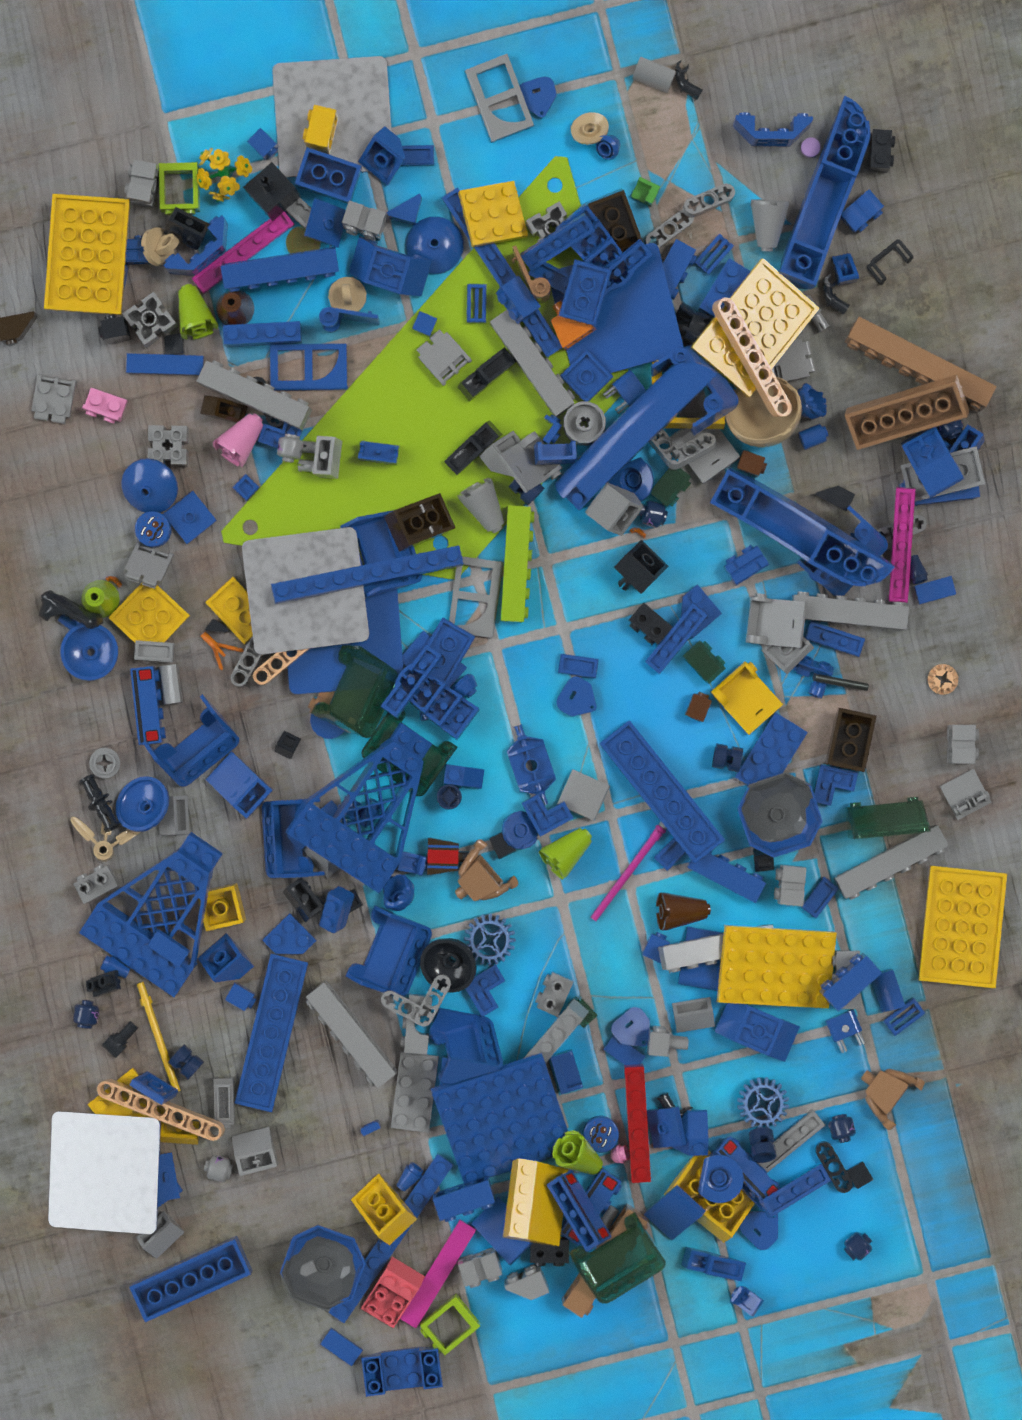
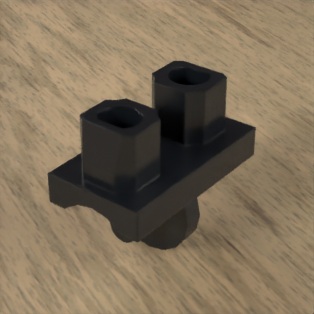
M113 970L87 980V992H93V997H99L121 989L118 970Z

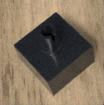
M273 162L243 187L252 200L272 221L301 197L296 187Z
M642 539L614 566L623 576L618 581L619 587L626 583L621 588L622 590L627 591L632 585L640 594L669 567Z

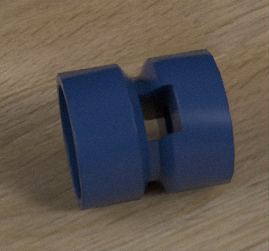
M516 480L508 486L515 494L521 495L520 499L527 506L545 489L539 484L525 493Z
M716 743L712 767L718 769L727 767L729 771L739 772L743 748L732 746L729 749L727 745ZM728 755L732 756L731 760H727Z
M452 784L444 785L437 793V801L445 809H454L460 804L462 799L460 789Z
M184 1044L168 1063L174 1069H180V1074L189 1080L204 1061L197 1055L193 1056L192 1050Z
M765 1127L751 1130L749 1132V1142L752 1146V1160L757 1163H767L774 1160L777 1155L775 1145L773 1144V1130Z

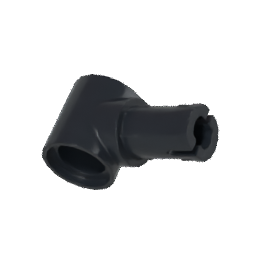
M129 1021L119 1033L111 1034L101 1046L116 1059L127 1047V1040L138 1027L132 1021Z

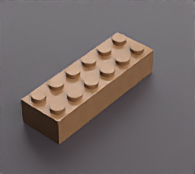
M954 375L846 409L845 418L856 449L859 450L968 417L969 408L958 375Z
M629 1204L625 1205L612 1224L611 1229L608 1230L612 1237L597 1246L562 1297L563 1306L581 1318L584 1314L588 1315L591 1312L595 1298L599 1299L602 1296L606 1282L610 1283L612 1281L617 1266L621 1267L625 1262V1254L628 1250L632 1251L637 1244L636 1238L638 1235H643L647 1230L648 1225L645 1215Z

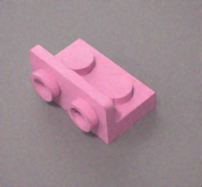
M90 388L85 405L83 404L82 408L86 410L85 414L92 417H97V415L103 416L104 421L114 424L115 421L121 422L128 400Z

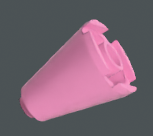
M257 414L246 415L214 440V448L216 450L220 448L223 452L221 455L235 466L240 465L243 467L262 430L263 420Z

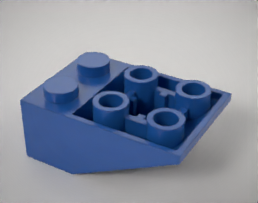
M232 751L206 779L246 819L274 791Z

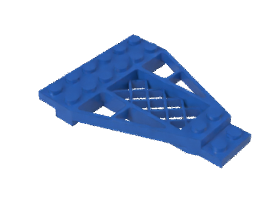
M400 722L391 737L383 742L378 749L308 799H304L294 814L296 817L285 833L374 891L380 893L401 862L424 761L422 759L432 743ZM386 762L387 772L378 774L377 765ZM390 762L400 769L391 771ZM367 764L350 791L340 785L342 781ZM401 773L403 782L393 784L392 774ZM388 776L390 785L380 787L379 777ZM375 778L377 788L367 790L366 781ZM337 786L346 792L347 796L335 814L331 816L314 805V801ZM401 786L395 795L394 788ZM411 788L403 825H400L392 820V815ZM390 789L392 798L383 800L381 790ZM378 792L379 801L370 803L368 793ZM365 795L366 804L356 806V796ZM390 802V804L388 805V807H387L386 810L384 811V805H383V804ZM380 805L381 814L372 816L370 807ZM367 808L368 817L359 819L357 810ZM354 811L355 820L346 822L344 814ZM380 818L376 825L373 826V820ZM369 821L370 830L361 832L360 823ZM388 822L402 829L395 856L375 845V840ZM356 824L357 832L349 828L348 825Z
M190 832L179 849L102 899L96 905L79 933L169 995L175 997L198 964L196 962L210 880L212 879L213 869L223 853ZM153 871H159L145 895H141L130 888V886ZM169 872H177L179 879L171 880ZM165 873L166 881L159 882ZM180 883L182 892L174 893L172 884ZM185 883H193L195 890L187 891ZM168 885L170 894L162 895L160 886ZM155 889L157 896L149 897ZM124 891L138 901V906L131 917H129L107 901ZM196 894L190 902L188 895ZM184 896L186 905L178 906L176 897ZM171 898L173 907L165 908L163 899ZM200 899L201 904L195 932L184 924V920L197 900ZM158 900L160 909L152 910L150 901ZM146 903L147 911L140 912V910ZM186 909L180 917L179 910ZM174 911L176 920L168 921L166 912ZM161 913L163 922L155 923L153 914ZM149 915L151 923L143 924L141 916ZM176 924L173 930L171 931L169 925ZM158 926H165L166 934L171 938L175 936L178 930H181L194 939L192 958L186 957L180 967H177L147 945L157 932ZM152 927L153 933L146 928Z

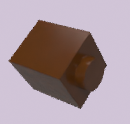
M743 450L736 470L758 477L760 473L764 474L767 463H764L765 457Z
M702 692L693 694L685 715L704 722L712 702L708 699L709 695Z

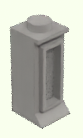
M234 1076L230 1078L215 1077L213 1079L215 1120L220 1121L225 1128H231V1125L235 1124Z

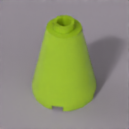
M192 284L183 285L178 291L181 337L188 340L187 337L192 336L193 340L211 335L214 328L218 329L217 321L197 287L192 286Z
M93 581L82 592L81 602L83 608L91 613L101 614L102 618L109 617L119 607V592L108 581Z
M578 828L542 847L538 853L546 865H550L552 868L550 870L563 880L569 875L592 843V836L586 829Z
M574 1130L567 1131L562 1139L560 1137L557 1139L552 1153L557 1165L590 1175L600 1172L603 1161L581 1133Z

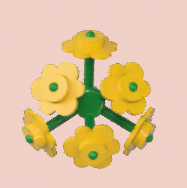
M213 148L205 149L200 153L199 159L201 161L199 165H203L208 160L210 167L214 170L218 168V172L209 175L203 168H199L196 175L197 182L200 188L209 190V186L212 185L211 179L219 176L221 182L217 184L219 188L218 193L210 191L209 194L213 195L212 199L217 202H224V199L230 200V197L224 195L229 194L232 196L240 188L236 178L231 176L236 171L239 176L248 177L249 173L252 172L250 161L248 158L240 155L237 157L235 167L230 166L231 161L228 158V152L217 149L214 151V155H210Z

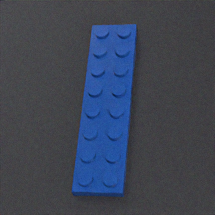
M630 720L599 743L694 864L698 863L725 841L723 836Z
M271 953L235 1104L273 1112L309 962Z

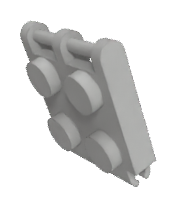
M439 329L430 337L433 344L430 345L426 341L417 351L420 354L418 357L420 361L445 386L448 379L454 374L457 375L459 370L465 364L471 363L472 360L448 332L443 334ZM465 358V360H464L460 365H458L457 367H455L457 364H459V363Z
M802 339L794 340L774 366L779 378L788 382L809 377V373L815 372L813 358L806 359L805 357L812 354L809 341L802 342ZM773 367V368H772V371H773V373H774V375H775V377H776L775 369H774V367Z
M38 374L31 410L35 412L34 418L48 421L49 415H52V422L65 424L66 418L71 416L76 380L67 381L56 376L55 378L44 377L43 374ZM42 380L51 381V382H54V384H53V383H48V382H42ZM59 383L71 385V387L66 385H59Z
M137 541L124 570L126 579L139 583L140 579H142V585L153 589L156 588V585L161 586L174 554L158 551L156 547L150 548L141 545V542Z

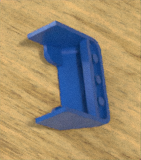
M690 345L677 348L651 365V375L654 377L671 365L675 366L683 362L702 363L718 373L706 386L711 393L705 398L703 404L708 414L692 424V434L696 435L736 409L738 406V396L725 377L690 348L692 346Z
M849 505L847 509L861 521L855 528V537L862 544L881 556L888 547L886 538ZM801 559L797 561L808 574L834 596H843L853 587V585L846 584L819 568L815 572L812 571Z
M203 694L200 698L207 706L200 715L203 725L175 748L171 744L165 743L154 750L146 740L142 742L154 761L182 787L191 784L239 744L237 734Z
M304 799L266 801L262 805L265 870L270 878H300L325 875V871L313 872L314 865L311 859L303 856V848L298 851L287 837L288 834L285 833L296 817L294 814Z

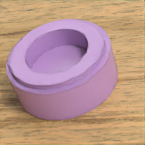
M807 138L802 142L801 152L805 157L813 158L819 153L820 143L817 139Z

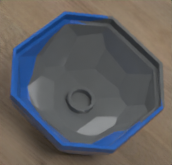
M787 772L749 784L737 807L749 846L773 858L811 846L823 822L811 784Z
M316 1225L293 1236L280 1275L292 1299L328 1312L353 1300L366 1262L354 1237L321 1225Z

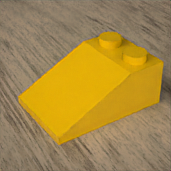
M379 1173L351 1199L377 1237L388 1245L393 1243L417 1220L410 1208Z

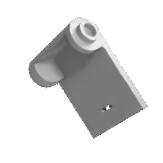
M705 411L696 418H703L708 413ZM680 429L670 436L677 447L703 433H711L716 438L713 451L688 464L703 484L741 458L720 429H704L696 435L692 434V429ZM688 448L686 452L688 454H694L696 453V450L693 448Z
M535 431L498 455L525 493L547 479L551 478L554 480L562 474L560 472L562 469L560 464L535 465L534 445L537 442L544 444Z
M755 593V597L750 599L746 643L802 648L807 602L766 598V594Z

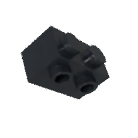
M873 129L870 133L868 172L887 173L890 167H893L894 155H891V148L895 146V136H892V130Z
M175 207L163 234H174L179 239V242L198 251L208 230L207 227L210 225Z
M109 315L104 317L105 320L100 321L101 326H98L100 338L109 345L131 340L128 322L123 316Z
M645 603L628 620L631 623L629 626L635 632L641 631L646 635L644 639L651 645L654 643L658 645L673 628Z
M302 877L287 886L283 891V894L305 923L319 914L324 908L321 899L317 895L315 896L309 883L303 880Z
M560 1237L559 1246L533 1243L530 1246V1263H534L535 1266H546V1263H553V1266H565V1263H569V1239Z

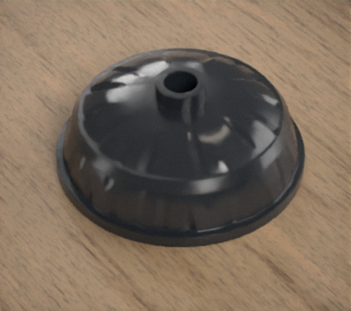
M453 938L437 939L428 944L422 952L420 959L421 971L431 985L438 975H447L451 980L448 992L453 993L466 989L474 980L476 961L470 948L463 942ZM445 978L437 980V983H439L438 990H441L443 986L447 987L448 984L445 983Z

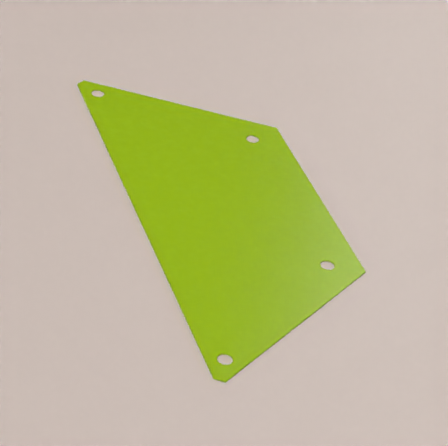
M555 156L518 197L525 225L527 219L538 213L541 216L546 215V209L559 201L567 214V218L581 207L567 157ZM552 178H558L562 182V189L557 193L551 192L547 187L548 181ZM526 225L528 233L526 238L495 243L515 275H519L527 286L517 261L515 260V263L512 262V258H515L513 246L516 245L521 254L540 239L538 235L533 237ZM549 226L548 232H555L556 227ZM570 246L548 260L547 263L560 269L573 265L574 259L583 262L584 260ZM474 248L302 440L316 442L317 436L336 437L342 441L338 479L319 478L312 474L313 472L298 471V465L302 466L298 464L299 460L314 461L315 453L304 452L301 458L294 460L293 463L283 461L221 531L224 543L242 546L247 540L340 529L341 525L356 517L396 510L441 493L456 527L441 535L448 540L447 548L459 545L462 557L477 558L501 530L492 533V531L487 532L461 503L457 495H461L463 490L477 482L485 483L483 479L490 477L493 481L504 519L502 527L507 524L508 505L523 506L525 504L520 499L521 495L515 494L508 487L515 480L514 477L490 471L480 457L474 460L459 475H456L444 462L489 420L503 434L496 441L512 431L516 433L520 440H523L534 431L543 440L552 427L550 423L544 420L546 414L551 416L552 412L517 362L470 402L457 388L478 367L505 347L490 325V321L507 309L498 301L495 294L500 288ZM523 261V263H524V265H525V267H526V269H527V272L529 273L530 269H529V267L526 265V263ZM467 284H487L486 323H467ZM550 287L551 295L549 300L545 303H539L541 307L538 310L557 337L551 322L557 314L552 307L555 305ZM471 288V318H474L475 288ZM479 288L478 318H482L483 288ZM419 311L437 318L430 337L439 329L443 334L448 332L472 360L471 363L465 364L457 375L454 374L448 379L445 386L436 379L418 358L420 354L417 349L426 341L430 345L433 344L429 336L412 330ZM523 321L519 323L522 328L526 327ZM532 336L529 337L534 344L536 342ZM563 348L548 357L553 365L551 370L555 375H561L570 366L567 350ZM541 352L540 354L542 355V357L546 359L544 353ZM464 358L459 364H457L455 367H457L458 365H460V364L465 360V358ZM628 369L611 373L614 378L589 402L598 405L605 414L620 395L616 392L606 399L607 395L604 396L603 393L612 387V383L628 372ZM564 381L562 385L566 391L569 389L575 397L574 403L583 401ZM567 410L557 417L561 420L559 424L562 425V428L558 432L560 437L555 444H569L571 442L563 429ZM582 421L581 427L585 426L586 428L588 426V423L586 421ZM367 441L399 446L397 465L359 460L360 442ZM247 520H254L258 525V530L253 535H248L243 531V524ZM434 539L414 546L416 554L437 550L433 545ZM358 544V548H359V553H360V556H361L362 564L365 565V564H364L363 557H362V554H361V551H360V547H359V544ZM463 565V566H462V573H463L470 565ZM456 567L422 575L455 580Z

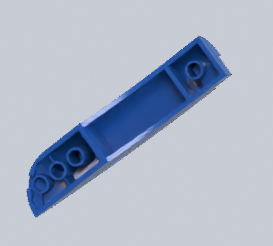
M844 96L818 159L778 271L779 274L783 275L799 289H813L817 284L835 230L858 175L870 140V124L863 114L864 110L847 96Z
M683 362L668 369L556 480L555 487L563 499L566 497L579 511L584 508L602 490L605 484L609 483L718 373L711 367L698 362Z
M731 467L727 470L710 501L711 504L751 525L787 547L811 565L846 584L867 586L878 583L885 579L895 567L873 550L779 492L750 476L741 474Z

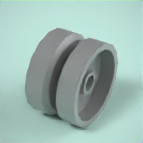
M581 401L573 404L567 410L563 429L570 441H576V444L579 446H588L593 444L603 434L606 418L598 405L592 402ZM582 421H586L588 423V426L586 428L585 426L581 427Z

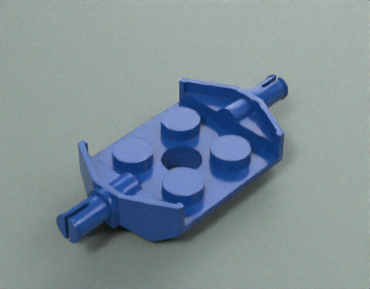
M520 724L521 732H519L518 726L514 727L518 740L506 752L520 792L539 794L541 799L543 798L545 805L549 803L545 791L556 780L543 739L527 737L522 724ZM528 760L536 761L537 768L534 771L527 770L526 762Z

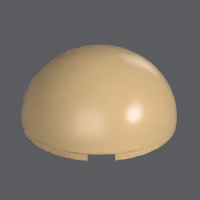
M776 377L792 406L790 414L784 417H774L771 415L757 389L750 397H746L738 389L734 390L738 396V406L725 415V419L730 431L736 438L750 446L763 448L780 444L793 434L801 419L802 405L797 390L786 380ZM772 387L768 388V394L770 396H773L774 390ZM780 403L777 406L779 413L783 412V406Z

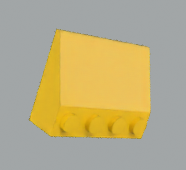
M708 1151V1155L692 1156L664 1195L678 1185L705 1210L703 1216L696 1221L724 1243L733 1237L755 1203L742 1189L734 1199L725 1203L708 1201L698 1193L703 1162L706 1157H710L709 1154L711 1153Z
M520 1158L512 1161L503 1238L559 1246L563 1212L547 1184L568 1172L569 1169Z

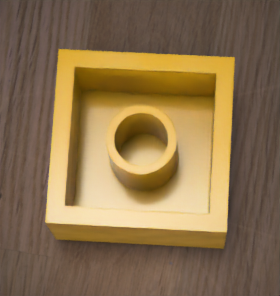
M314 105L313 110L309 109L307 121L309 127L304 129V143L308 148L330 154L338 121L337 110Z
M237 883L209 889L203 921L206 931L240 924L246 920Z

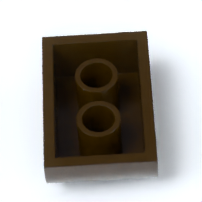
M621 188L586 202L622 253L639 239L643 242L624 189Z
M441 493L396 509L384 516L399 552L439 537L456 528Z
M838 708L825 764L865 772L877 715Z

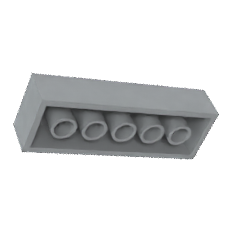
M327 980L306 996L308 999L306 1001L307 1005L312 1011L316 1009L320 1014L318 1018L324 1026L328 1024L331 1028L330 1034L336 1041L340 1040L342 1042V1049L348 1056L352 1055L354 1057L355 1066L360 1071H365L367 1074L366 1079L372 1087L376 1085L379 1088L397 1073L396 1067Z

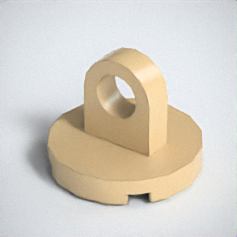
M159 227L147 230L143 234L141 246L144 247V257L154 266L166 264L165 260L174 254V249L179 243V239L174 234L165 235L163 234L164 229Z
M343 277L332 284L329 289L328 298L333 308L359 312L366 303L367 294L365 287L359 280L353 277Z

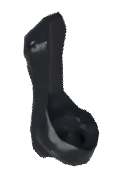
M48 590L41 595L42 605L38 616L44 621H48L52 616L65 614L89 629L104 623L101 614L91 613L72 600L56 594L52 590Z

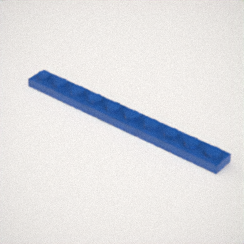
M457 187L443 196L442 200L470 241L458 195L460 190ZM495 243L474 247L499 287L517 277ZM539 310L523 321L546 358L562 349L559 340Z
M458 545L271 584L275 604L463 566L464 563Z
M440 1154L435 1156L404 1201L416 1218L454 1165ZM410 1227L390 1245L380 1238L365 1258L366 1264L353 1300L330 1310L328 1313L341 1322H346Z

